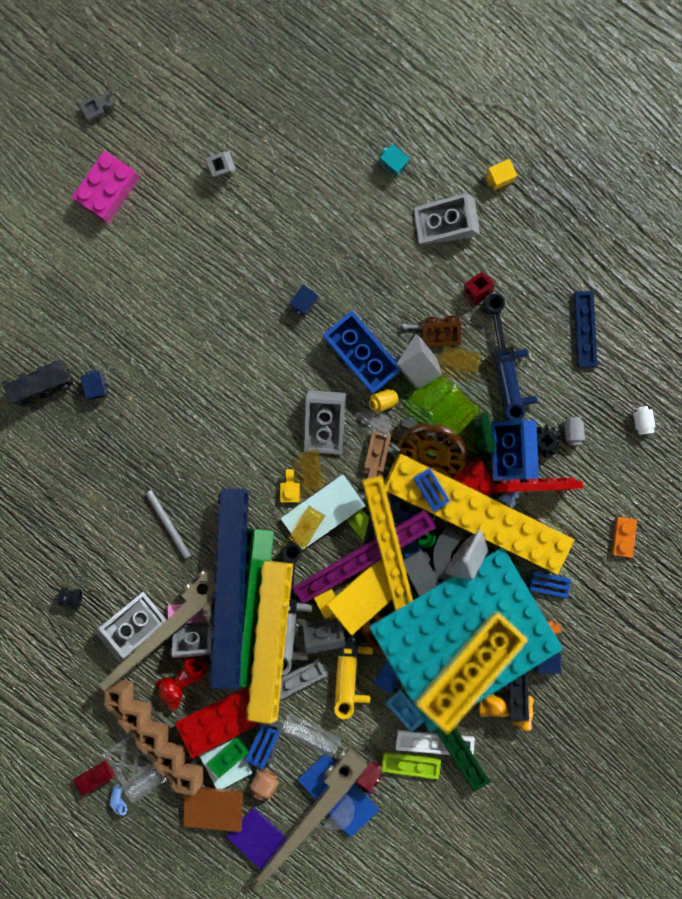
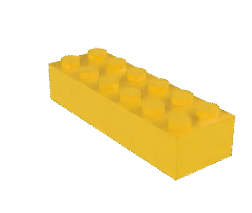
M492 612L414 703L443 730L449 733L527 642V639L498 612Z

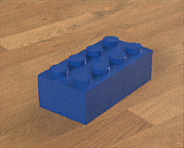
M350 311L323 334L325 342L371 395L378 392L401 372L396 365L395 359L353 311Z

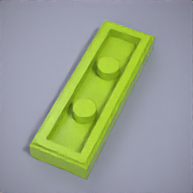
M383 751L381 770L384 773L439 780L441 759Z

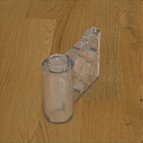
M129 734L102 755L108 760L115 775L124 787L125 794L129 800L136 803L165 782L167 777L165 775L162 776L154 767V761L148 754L145 755L143 752H139L140 748L138 746L136 751L126 750L127 742L134 738ZM112 752H122L120 763L112 760L110 757ZM125 753L135 754L134 765L124 764ZM138 756H146L150 763L145 767L137 766ZM123 767L133 768L132 776L127 780L122 775Z

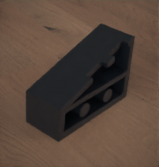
M61 360L39 367L37 371L28 375L25 373L20 374V378L9 383L7 380L1 382L10 403L24 406V408L35 404L34 401L39 398L43 400L51 397L52 392L57 390L59 392L64 391L70 387V384L74 383L65 362Z

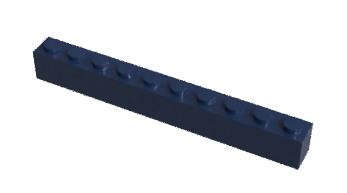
M221 488V493L218 495L220 512L217 515L219 532L216 534L218 551L215 554L217 571L214 574L216 591L213 594L215 611L212 614L214 631L211 634L213 651L210 654L212 671L209 675L211 688L236 689L240 688L249 490L243 488Z

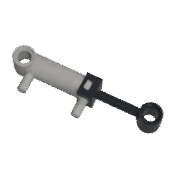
M295 542L285 545L282 551L286 562L293 564L284 660L287 663V667L282 670V675L290 671L292 659L308 660L307 653L293 652L297 611L312 612L313 607L312 604L298 603V598H292L295 562L302 555V548ZM289 547L297 549L298 554L296 557L288 556L287 550Z

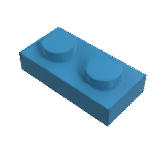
M400 689L386 701L389 708L411 733L424 722L416 707Z

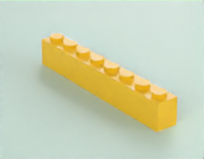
M264 561V565L261 568L263 579L259 588V595L261 596L260 604L257 608L259 618L258 624L255 627V634L257 635L256 643L253 647L255 658L251 667V674L253 675L252 683L249 687L251 697L247 706L248 720L271 724L278 720L293 570L292 563Z

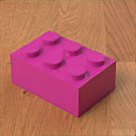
M103 151L73 194L72 199L78 205L108 224L140 178L136 171L106 151Z

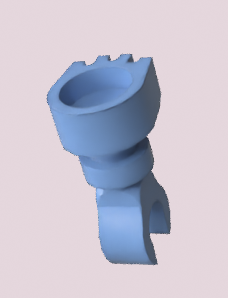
M510 491L508 495H501L498 502L513 509L516 505L514 500L518 499V494L521 491Z

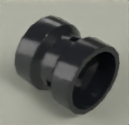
M61 587L58 596V606L66 607L71 605L72 608L79 609L82 602V590L74 589L72 591L69 588Z

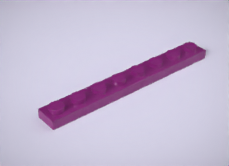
M426 510L395 527L400 548L435 528V524ZM377 538L294 585L293 590L303 604L382 559Z

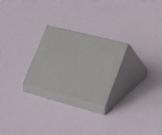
M415 335L396 365L414 387L420 389L441 377L442 374L438 359L419 335Z
M481 531L476 532L460 544L445 571L446 574L469 580L474 579L488 552Z
M207 622L187 623L173 633L172 658L211 654V651H213V642L211 641L213 629Z

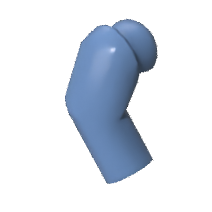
M113 786L109 804L117 815L123 816L128 811L126 804L121 799L123 788Z

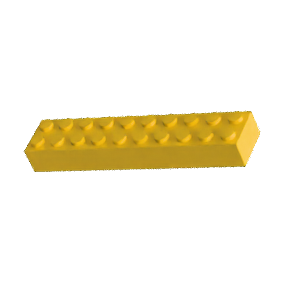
M402 454L397 455L384 482L386 491L473 534L481 531L484 539L557 575L559 574L575 539L432 470L433 474L451 502L433 512L413 480V477L419 475L428 467ZM429 474L425 475L440 501H444ZM420 478L419 481L435 506L438 505L424 481Z

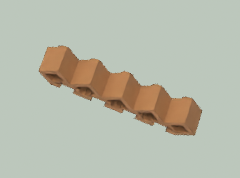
M118 679L105 690V707L109 712L112 711L119 719L117 722L127 733H131L140 750L145 755L148 754L154 761L153 765L159 773L168 778L172 783V789L178 793L194 796L203 785V767L186 763V745L168 742V724L151 721V703L133 700V681Z

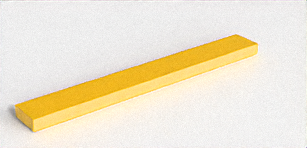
M380 475L364 479L363 485L396 611L413 601L383 478Z

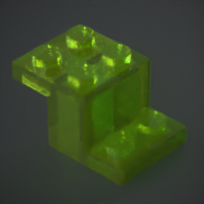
M443 375L420 389H416L409 397L413 403L423 409L435 424H442L451 428L456 436L481 411L478 405L466 398L455 383Z

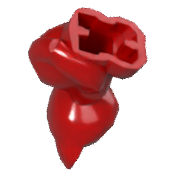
M190 656L184 661L183 669L178 672L175 679L167 677L156 682L155 686L158 689L159 697L168 704L170 710L174 711L179 707L180 699L183 696L182 688L198 682L204 677L208 671L204 659L199 656Z

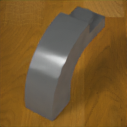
M447 526L438 534L432 549V564L442 583L453 577L446 574L445 571L450 564L453 549L462 539Z

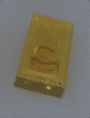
M444 346L440 365L478 373L481 354Z

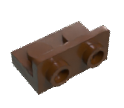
M448 315L445 318L437 319V317L430 316L421 320L422 338L427 347L461 345V321L458 317Z

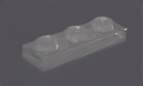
M290 713L280 732L331 757H334L341 740L340 737Z

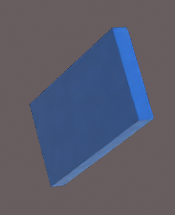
M327 752L298 778V781L316 800L328 786L324 782V777L326 776L324 772L330 765L334 766L336 763ZM342 768L339 769L341 774H347ZM353 784L341 800L331 809L329 814L352 837L379 811V808L359 787Z

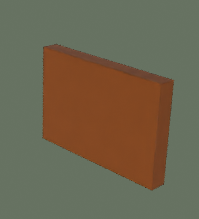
M200 787L194 796L184 794L183 827L241 832L243 791Z

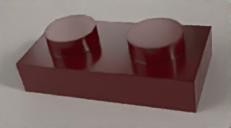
M106 759L74 778L73 781L82 797L113 779L116 775Z

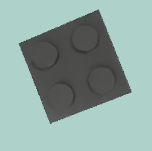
M330 618L302 623L307 654L346 646L342 624L337 618L331 620Z

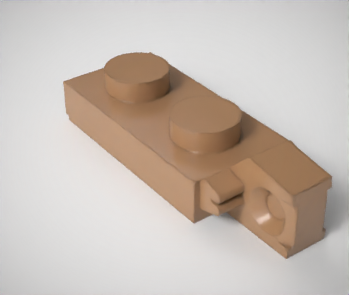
M372 431L364 466V473L368 474V478L382 474L391 434Z

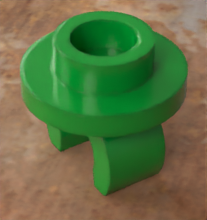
M431 530L415 540L422 547L429 549L436 542V533Z

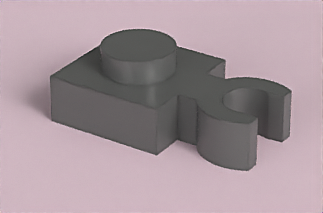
M105 92L100 99L94 95L79 103L88 122L105 115L103 109H111L116 106L114 101L106 102L108 98L112 97L110 92Z

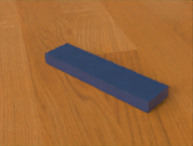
M594 291L574 292L577 368L598 367Z

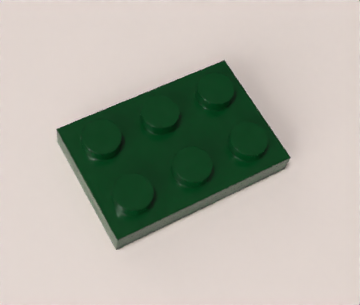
M480 413L473 417L471 427L473 433L476 432L477 440H475L477 452L480 451V455L496 451L489 413Z

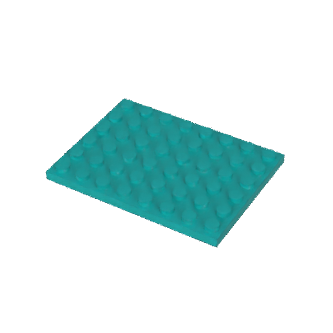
M502 547L484 558L473 580L453 576L369 626L430 732L438 728L439 725L419 708L414 701L492 612H498L527 639V642L473 705L563 650L514 564Z

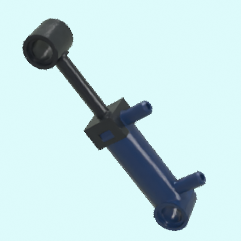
M494 293L484 302L485 312L493 317L498 349L492 351V357L499 380L504 408L503 416L506 421L522 420L525 416L523 405L534 404L538 400L537 396L521 398L514 360L527 357L529 351L528 349L514 351L513 346L506 347L500 313L505 306V300L500 294ZM490 301H496L499 307L497 309L492 308ZM511 408L518 410L519 415L517 418H513L510 415Z

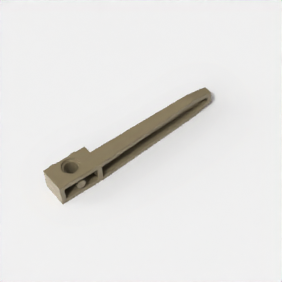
M203 569L196 576L198 580L194 584L190 582L182 589L184 593L181 596L186 602L99 684L103 691L120 679L196 615L207 602L213 599L216 583L214 581L215 573L211 569L208 571ZM200 584H206L208 587V592L204 595H200L197 592V587Z
M350 747L346 751L342 749L336 757L338 761L334 766L330 765L324 772V775H326L324 782L328 786L259 872L256 880L260 884H263L341 800L365 770L367 761ZM342 766H346L350 771L347 774H341L339 769Z

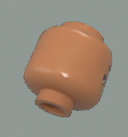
M268 769L258 771L250 784V788L254 792L253 796L259 800L272 798L279 785L278 776Z

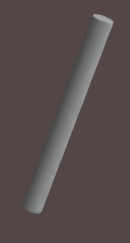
M150 490L146 493L147 498L184 559L190 557L189 550L155 494Z

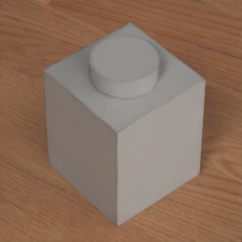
M230 151L206 158L212 177L236 170Z

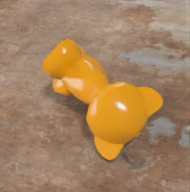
M491 694L481 700L480 717L509 716L508 703ZM529 696L530 721L512 722L524 731L532 729V706L534 703L532 696Z

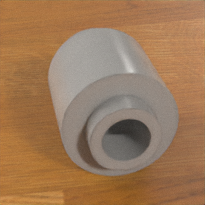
M580 417L567 418L564 424L566 442L570 443V446L582 445V442L585 441L584 422H582Z

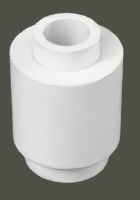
M648 406L636 408L637 411L633 412L639 435L653 433L655 427L653 410L648 409Z

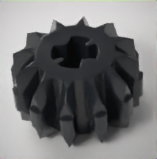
M544 425L543 429L540 426L537 427L538 455L542 452L543 457H547L549 452L553 456L555 455L554 450L559 451L561 449L556 445L562 443L561 439H557L561 433L554 434L555 427L550 428V430L548 425ZM545 436L546 439L549 440V443L546 444L547 446H545V443L542 442V439L545 438Z

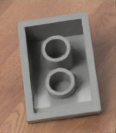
M468 193L414 207L420 245L461 240L480 235L475 198Z
M308 390L305 407L304 452L342 455L346 393Z
M142 592L94 633L119 662L149 638L166 621V618L147 595Z

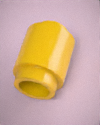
M389 389L373 394L370 397L369 406L376 413L383 412L395 407L399 401L398 395L394 390Z

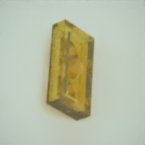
M312 450L299 453L305 491L324 488L325 484L319 451Z
M309 505L289 539L305 549L326 515Z

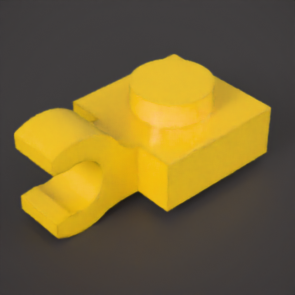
M286 469V483H280V502H300V483H294V469Z

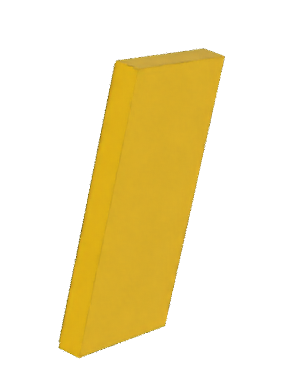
M380 559L370 565L326 604L350 635H353L392 600L383 560Z

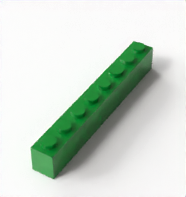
M247 529L240 687H249L252 683L251 667L255 658L253 647L257 638L255 627L258 624L259 618L257 608L261 598L259 588L263 579L261 568L264 565V561H272L274 531Z

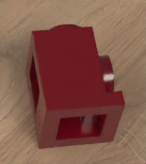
M480 272L464 283L463 294L477 306L481 300L493 293L494 281L490 276Z
M367 762V767L353 784L367 794H373L375 790L372 787H376L380 782L381 777L379 775L382 772V767L376 762Z

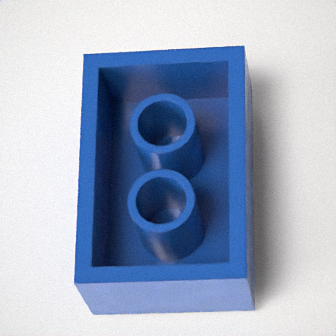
M517 420L491 423L496 451L492 452L493 481L539 479L536 421Z

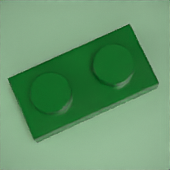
M236 736L206 764L218 778H221L245 757L249 750Z

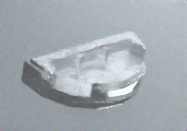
M369 409L357 415L358 421L388 438L391 432V422L385 413H376Z
M348 794L323 824L324 828L330 831L343 830L351 824L354 818L355 807Z

